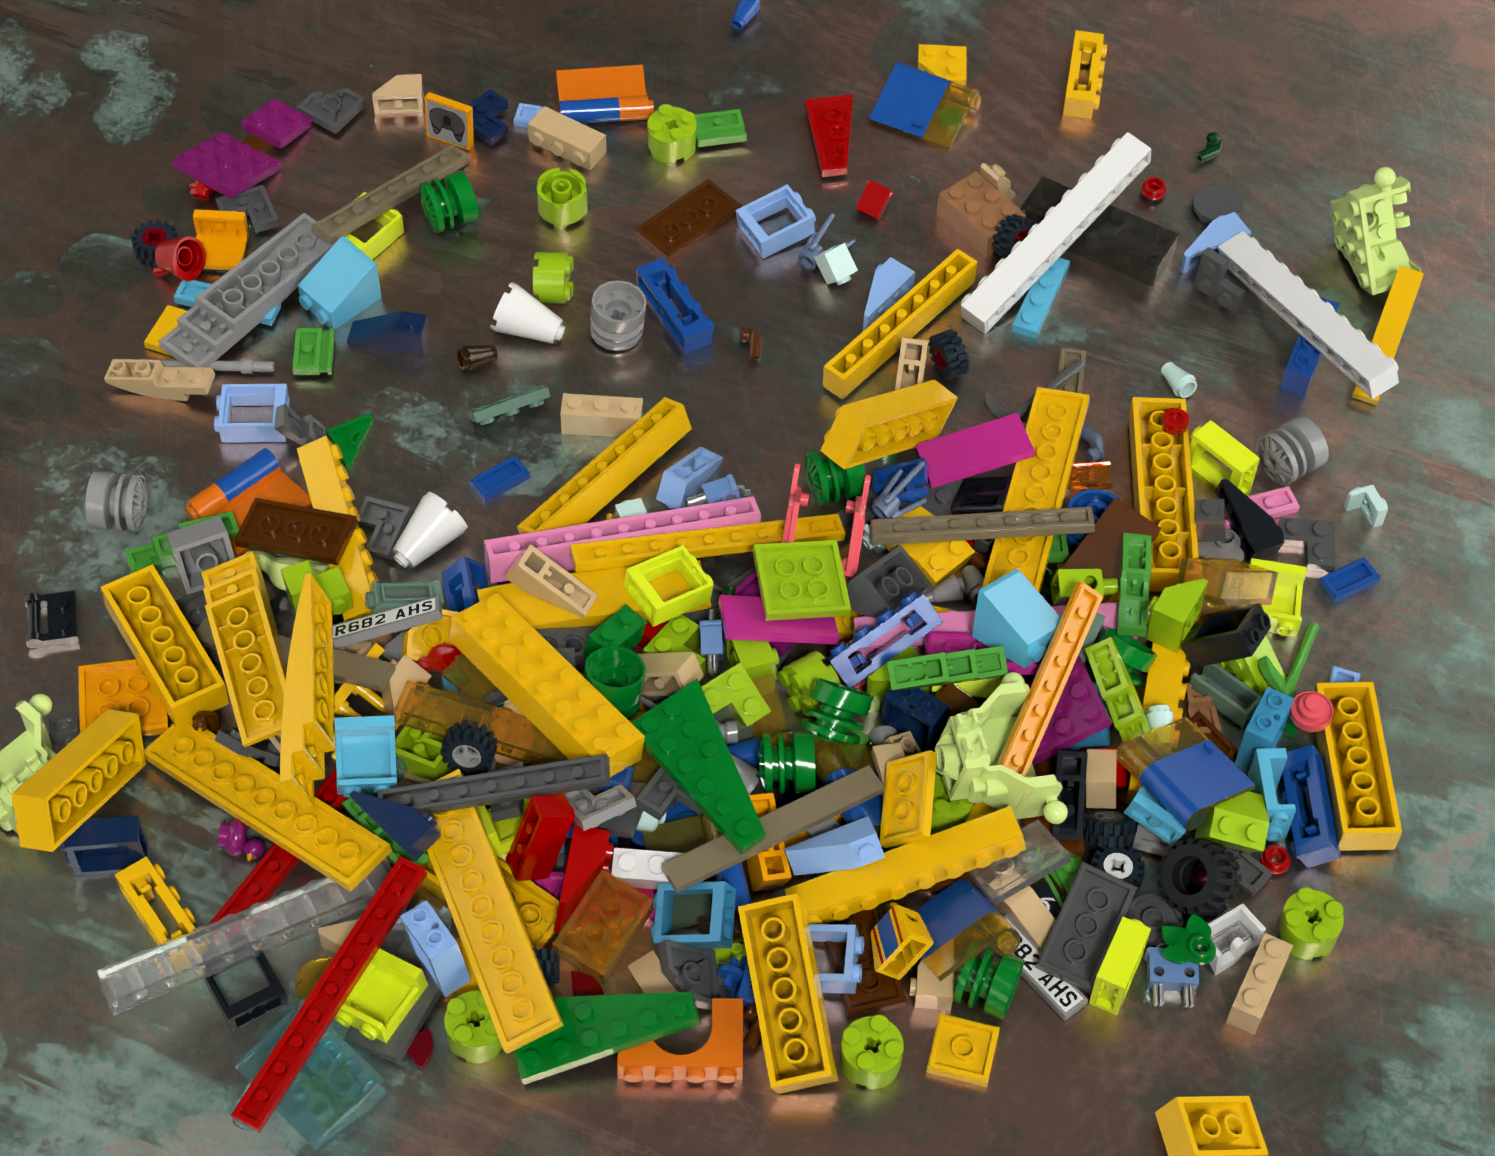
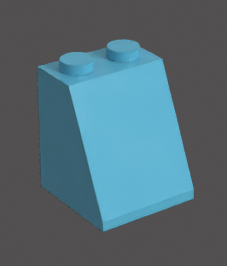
M344 236L339 238L298 285L299 302L302 307L313 312L321 324H326L335 330L382 298L377 264Z
M1015 569L978 591L972 637L990 648L1004 646L1005 657L1025 669L1044 657L1061 618L1022 572Z

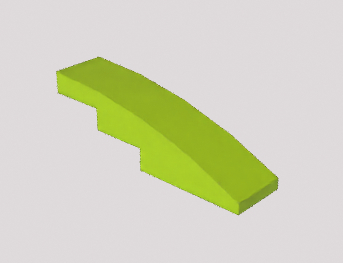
M1109 637L1085 648L1102 699L1107 703L1114 726L1120 733L1127 756L1132 760L1158 749L1137 692L1113 638Z

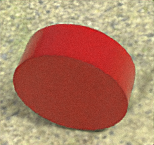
M1171 408L1163 414L1161 425L1167 433L1181 435L1187 431L1190 418L1184 410Z

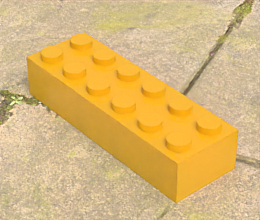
M934 379L842 405L835 413V421L824 436L825 442L820 451L841 468L848 469L915 448L916 444L939 437L958 397Z
M153 564L100 587L107 611L176 728L193 721L192 717L199 711L213 712L229 704L224 681Z
M1374 682L1316 683L1314 691L1326 696L1332 703L1334 710L1331 723L1326 729L1316 732L1319 752L1324 758L1340 851L1395 850L1402 834V828Z
M107 709L12 793V806L15 811L16 831L19 835L20 847L53 852L146 765L138 713Z
M798 893L738 906L771 1089L778 1094L839 1081L805 901Z

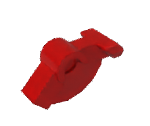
M439 644L429 651L426 658L420 657L416 663L428 673L430 671L438 672L446 676L456 668L457 662L464 654L453 645Z

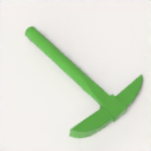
M1309 623L1286 680L1282 678L1267 656L1258 659L1259 668L1263 676L1276 691L1292 698L1296 697L1295 686L1319 630L1317 623Z

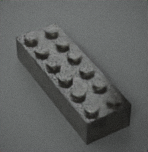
M1042 176L1020 210L1026 214V218L1039 224L1045 218L1047 211L1052 206L1056 207L1061 202L1064 193L1069 189L1072 190V188ZM1109 205L1067 250L1154 287L1175 255L1179 234Z

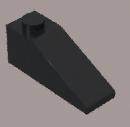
M1227 478L1221 480L1214 491L1218 499H1224L1225 514L1233 531L1240 538L1241 548L1247 561L1250 562L1251 558L1259 559L1277 553L1285 543L1282 529L1276 525L1274 519Z
M1057 751L1055 776L1063 787L1057 799L1066 805L1068 815L1062 823L1052 824V839L1082 842L1088 752Z

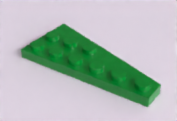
M698 679L631 722L645 736L643 748L741 855L765 839L766 833Z
M691 992L553 997L564 1026L514 1050L520 1080L525 1085L699 1025L701 1023L694 997Z

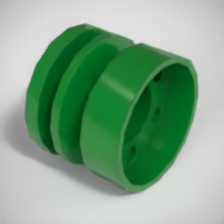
M462 170L444 175V187L437 178L431 180V185L428 181L419 184L423 212L436 234L444 232L445 227L448 230L454 229V217L460 225H466L479 220V209L474 191Z
M821 448L818 449V453L815 450L805 453L806 479L818 506L828 505L829 501L831 503L839 502L840 492L846 500L862 496L866 475L863 464L843 469L821 452Z
M1104 626L1095 644L1112 637L1133 685L1141 686L1142 679L1133 671L1148 672L1157 654L1128 635L1117 634L1116 629ZM1085 662L1084 664L1094 683H1097L1090 663Z
M609 646L593 651L586 659L584 678L628 720L633 719L639 712L641 704L639 697L642 696L646 671L643 660L635 652L623 647Z
M815 678L810 697L820 702L821 705L820 708L806 707L805 712L816 717V720L802 718L800 725L813 732L814 735L832 742L859 744L861 737L850 732L849 729L863 730L864 725L854 720L853 717L854 714L868 715L874 697L836 682Z
M793 732L791 745L786 746L782 733H777V746H771L770 733H762L758 759L759 778L764 788V794L772 793V781H778L779 794H784L786 781L792 780L795 793L814 792L816 778L813 732Z
M975 941L969 952L964 956L955 979L953 1001L962 1004L967 992L971 993L968 1007L973 1009L979 998L982 997L985 999L983 1012L1003 1020L1013 999L1025 960L1005 952L998 964L993 963L994 948L990 946L982 959L980 955L983 944Z

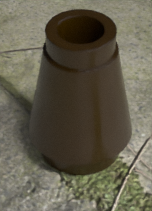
M468 345L457 350V361L461 370L467 369L471 371L498 358L494 345Z

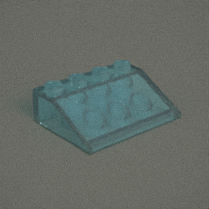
M303 999L235 1066L238 1072L250 1084L305 1002ZM329 1026L276 1110L319 1152L370 1115L395 1089Z

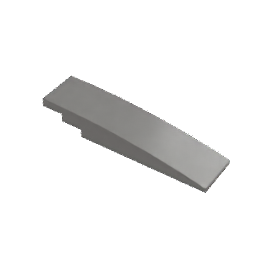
M303 213L196 296V305L177 319L178 326L159 340L160 348L187 367L210 366L259 324L264 316L285 300L337 241L329 244L312 233V225L317 221Z

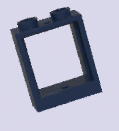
M920 688L896 691L890 689L884 696L881 725L895 728L897 735L911 731L921 752L932 751L946 727L949 706Z
M139 815L87 819L60 845L61 851H66L67 866H72L75 877L118 873L146 856L148 858V842Z

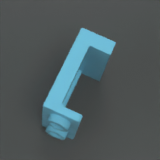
M394 715L335 718L337 795L351 798L349 794L352 791L363 794L373 793V795L378 796V790L397 787Z
M1286 748L1256 749L1247 776L1256 784L1248 788V790L1263 796L1269 819L1268 835L1266 838L1268 841H1278L1287 837L1296 812L1295 804H1278L1275 790L1287 761Z
M1165 751L1159 760L1173 754H1171L1168 751ZM1141 785L1124 811L1126 815L1171 846H1174L1186 831L1143 785Z

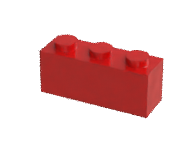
M565 794L531 797L506 858L516 881L549 878L557 862L560 850L566 841L569 829L575 820L574 809L570 806Z

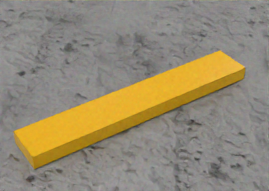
M1400 265L1371 342L1376 343L1384 355L1393 359L1424 276L1423 272ZM1356 385L1352 398L1377 406L1381 395L1372 399Z

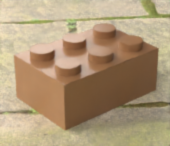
M977 171L938 193L936 214L984 258L993 255L997 249L993 247V243L996 242L993 239V234H998V231L995 229L997 226H1002L1000 224L1002 219L1006 220V216H1012V214L1026 218L1024 212Z

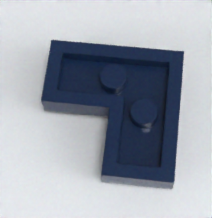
M489 89L468 105L473 107V134L492 146L509 133L508 125L496 118V116L508 108V101Z

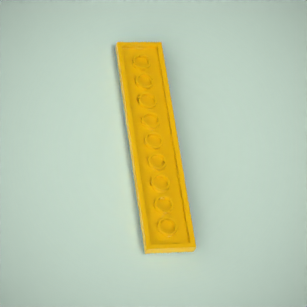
M1037 387L1025 429L1034 448L1035 456L1016 462L1003 512L1062 508L1089 406L1090 395ZM1055 535L995 538L982 588L1009 572L1018 569L1040 593Z
M193 721L177 728L172 724L144 750L146 761L350 892L392 852L388 842L314 797V807L302 809L280 782V775L251 756L239 755L216 742V735L211 731L206 730L202 732L200 727L198 731L194 730L192 727Z
M457 769L436 781L464 777V775ZM471 807L429 814L438 823L434 828L441 837L427 852L502 1048L508 1054L564 1025L477 808Z

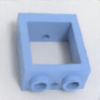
M788 184L736 210L737 227L762 259L815 233L814 222L816 217L811 208L805 207L799 193L793 192ZM787 207L797 222L768 236L757 222Z
M222 384L221 395H217L216 398L219 416L214 418L215 432H219L221 442H286L287 437L275 430L274 427L276 407L283 404L289 407L290 399L287 384ZM232 406H274L272 423H230Z
M427 900L400 916L414 954L444 997L471 981L456 940Z
M809 924L812 942H847L844 974L818 973L822 993L856 994V984L861 983L862 966L858 964L859 955L864 954V937L859 935L856 925Z

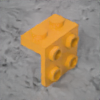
M194 209L193 221L196 239L202 243L206 254L203 269L231 270L243 261L249 237L246 213Z

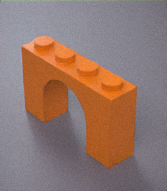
M712 998V1030L710 1037L703 1047L693 1053L685 1055L671 1054L662 1050L654 1040L618 1052V1079H624L628 1082L655 1079L662 1083L673 1080H687L692 1083H700L704 1080H718L722 1083H732L736 1080H742L743 999Z

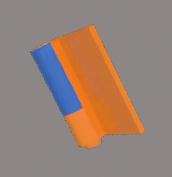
M643 65L556 70L560 113L582 124L648 120L649 115L654 113L653 100H648V95H646Z
M264 448L185 502L187 508L184 511L190 520L232 511L240 529L255 498L309 508L312 507L310 495L281 471L280 464L274 454L267 448ZM234 539L230 540L236 557L242 556L250 550L236 547Z

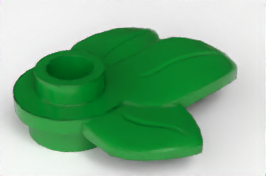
M1195 914L1190 916L1186 928L1163 926L1162 937L1168 947L1162 951L1161 955L1175 964L1192 962L1198 965H1205L1212 962L1216 955V947L1210 939L1212 932L1210 926ZM1197 950H1202V951H1204L1205 953H1199V952H1196V951H1197Z

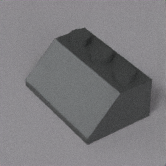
M901 545L846 584L850 605L855 613L874 618L889 608L892 611L902 605L900 600L913 591L915 594L922 592L926 596L935 589Z

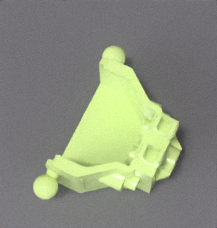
M1381 167L1376 171L1374 175L1376 184H1363L1358 189L1349 191L1345 197L1330 201L1335 245L1338 250L1343 252L1345 259L1349 261L1360 287L1371 295L1391 290L1399 265L1421 272V268L1410 261L1401 241L1396 237L1395 228L1410 226L1409 215L1404 216L1403 211L1393 214L1392 204L1397 205L1407 202L1405 191L1411 192L1410 182L1402 176L1396 177L1395 172L1389 167Z
M1010 672L1003 677L999 687L980 708H973L950 717L934 749L935 753H937L936 772L943 776L950 801L968 799L971 803L983 802L997 810L1011 806L1016 819L1044 816L1049 823L1060 824L1067 818L1068 810L1066 805L1057 799L1063 787L1057 781L1054 774L1036 776L1033 764L1031 763L1027 775L1024 777L1003 765H997L1017 719L1016 715L1030 691L1029 686L1020 674Z
M45 694L34 695L30 699L29 704L24 700L17 703L15 709L20 712L26 731L0 751V827L6 831L14 830L17 833L15 811L12 806V793L56 755L52 750V744L42 717L48 715L52 710V701Z

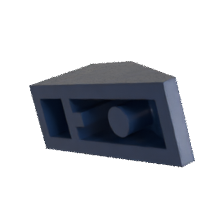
M400 311L353 321L347 344L424 355L429 338L427 315Z
M352 791L349 794L415 862L441 837L434 828L438 823L426 811L419 814L413 807L356 791Z

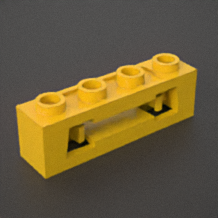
M1075 31L1063 110L1064 116L1092 119L1093 109L1098 110L1100 95H1096V92L1101 93L1103 78H1098V75L1103 76L1105 61H1101V59L1106 58L1107 44H1103L1104 34ZM1091 60L1088 86L1078 84L1077 87L1080 63L1089 65Z
M146 856L116 873L115 878L119 889L177 976L180 977L198 966L197 961L209 953L207 947L211 943L202 929L197 931L193 924L196 921L187 907L182 909L178 902L181 899L172 885L167 887L163 880L166 877L158 864L152 865ZM153 887L159 903L178 929V931L170 935L174 948L171 945L167 930L148 903V901L155 898L151 889Z

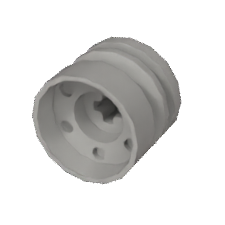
M617 280L608 281L594 291L591 302L589 330L591 337L598 345L605 349L621 351L636 346L642 339L647 302L644 293L639 287L630 282Z
M1296 416L1280 425V428L1277 427L1260 436L1256 443L1261 465L1265 472L1280 485L1287 486L1305 476V473H1310L1326 464L1329 458V448L1324 435L1319 427L1306 416Z
M94 471L88 482L85 500L88 526L93 529L109 530L116 523L119 531H124L127 528L130 532L140 531L147 510V483L145 477L142 474H134L131 477L129 473H124L118 480L114 472Z

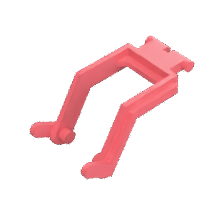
M795 463L782 543L794 542L799 506H808L809 494L802 493V487L797 485L800 464ZM865 475L862 496H856L855 501L847 500L845 513L853 515L848 557L841 561L846 582H850L857 575L871 475Z

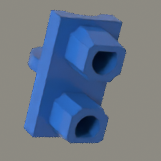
M742 956L740 963L738 959L731 958L729 965L719 966L717 974L720 978L724 979L723 987L726 989L732 988L730 998H742L744 1006H747L749 1003L755 1004L753 988L750 985L751 977L747 956Z

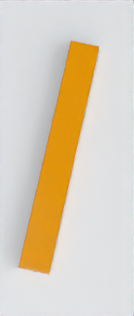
M1082 581L1076 583L1030 687V691L997 762V765H1003L1024 777L1027 775L1104 597Z

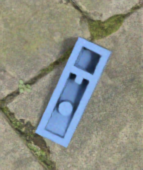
M1235 212L1221 215L1214 219L1186 250L1180 268L1182 274L1199 267L1201 254L1207 247L1219 253L1217 246L1238 233L1244 231L1250 237L1251 231Z
M892 257L884 264H879L874 271V278L864 313L863 331L914 287L915 271Z
M700 446L664 471L656 500L664 503L670 509L684 508L687 506L686 499L700 492L702 489L701 485L707 483L722 463L724 457Z
M869 816L784 848L794 876L856 869L885 858Z

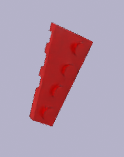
M853 94L805 99V109L822 177L847 174Z

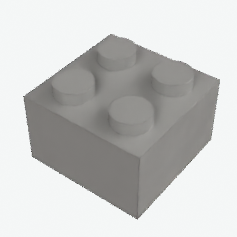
M220 516L166 533L179 578L187 595L205 588L201 572L235 558L228 532Z

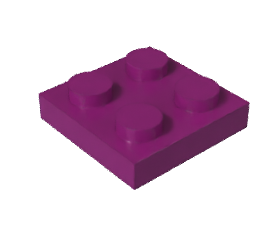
M275 98L242 120V129L279 149L312 127V118Z

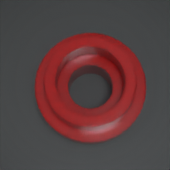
M1158 177L1148 178L1141 188L1143 196L1150 200L1162 199L1166 195L1167 190L1164 181Z
M195 180V183L189 184L190 196L194 198L210 200V196L214 194V189Z
M1273 845L1262 852L1260 863L1269 869L1272 874H1282L1289 868L1290 856L1285 848ZM1271 859H1276L1279 863H1274Z

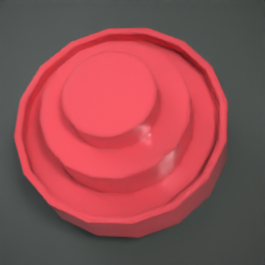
M1304 691L1296 695L1290 711V719L1301 730L1319 732L1326 729L1331 723L1334 712L1333 705L1321 693Z

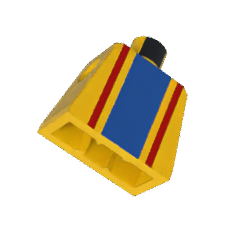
M892 902L883 907L884 917L873 927L871 941L875 972L900 980L934 943L920 914Z

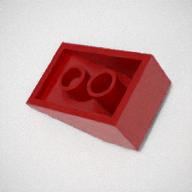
M574 824L553 932L560 933L598 888L601 876L607 877L614 843H608L609 830L590 828L583 831L577 824Z

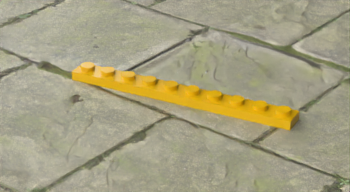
M839 514L797 518L794 542L844 541L846 533ZM786 519L570 544L569 552L575 572L634 566L682 545L696 558L753 552L754 544L782 543Z

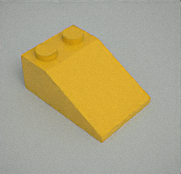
M919 506L899 518L935 515ZM965 540L884 545L889 552L901 545L933 587L966 565L975 553Z
M1249 1096L1175 1097L1155 1112L1168 1156L1269 1155Z

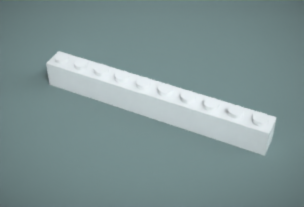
M1129 132L1121 139H1116L1110 151L1105 156L1101 155L1097 159L1093 169L1089 173L1085 172L1078 180V184L1072 190L1069 189L1064 193L1061 202L1056 207L1052 206L1039 224L1032 226L1028 236L1022 242L1018 241L1014 245L1011 254L1006 259L1002 258L996 264L994 271L989 276H984L981 279L978 288L972 294L968 293L961 301V317L985 335L1151 162V148Z
M1242 231L1217 246L1219 254L1229 260L1227 269L1370 398H1376L1399 383L1397 374L1399 367L1392 357L1384 355L1376 343L1368 341L1360 329L1356 330L1353 328L1344 315L1340 316L1337 314L1329 302L1321 300L1314 289H1309L1305 286L1298 275L1294 276L1283 262L1279 263L1269 250H1264L1254 237L1250 238Z

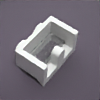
M1243 903L1234 909L1228 908L1214 921L1206 922L1212 931L1210 939L1216 947L1215 958L1209 963L1215 976L1257 951L1265 934L1266 928Z

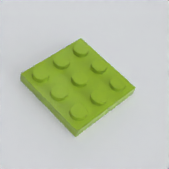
M837 540L754 544L753 556L766 621L850 616L851 605Z

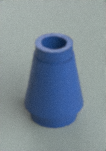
M739 0L730 22L732 27L742 30L760 12V1Z

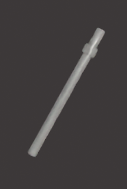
M242 358L241 361L216 360L208 367H212L214 371H240L242 374H254V372H274L275 362L254 361V359ZM131 359L160 360L164 367H187L178 360Z

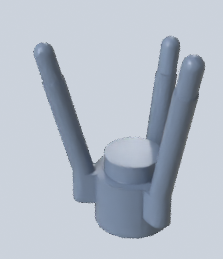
M834 213L829 215L818 234L815 231L809 237L803 251L798 256L802 266L809 270L815 269L816 266L818 267L814 256L824 251L818 243L835 217ZM851 239L845 244L847 248H849L856 241L855 239Z
M923 461L889 493L903 473V470L899 469L880 496L873 501L872 509L880 519L899 518L927 502V499L923 498L899 510L901 503L896 497L924 467L925 463Z

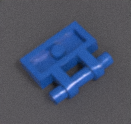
M925 457L875 469L873 473V490L876 496L882 493L899 469H902L903 473L889 493L923 461L925 463L924 467L903 488L906 490L901 491L896 497L900 503L906 501L913 503L919 501V498L927 497V487H917L928 483V463Z

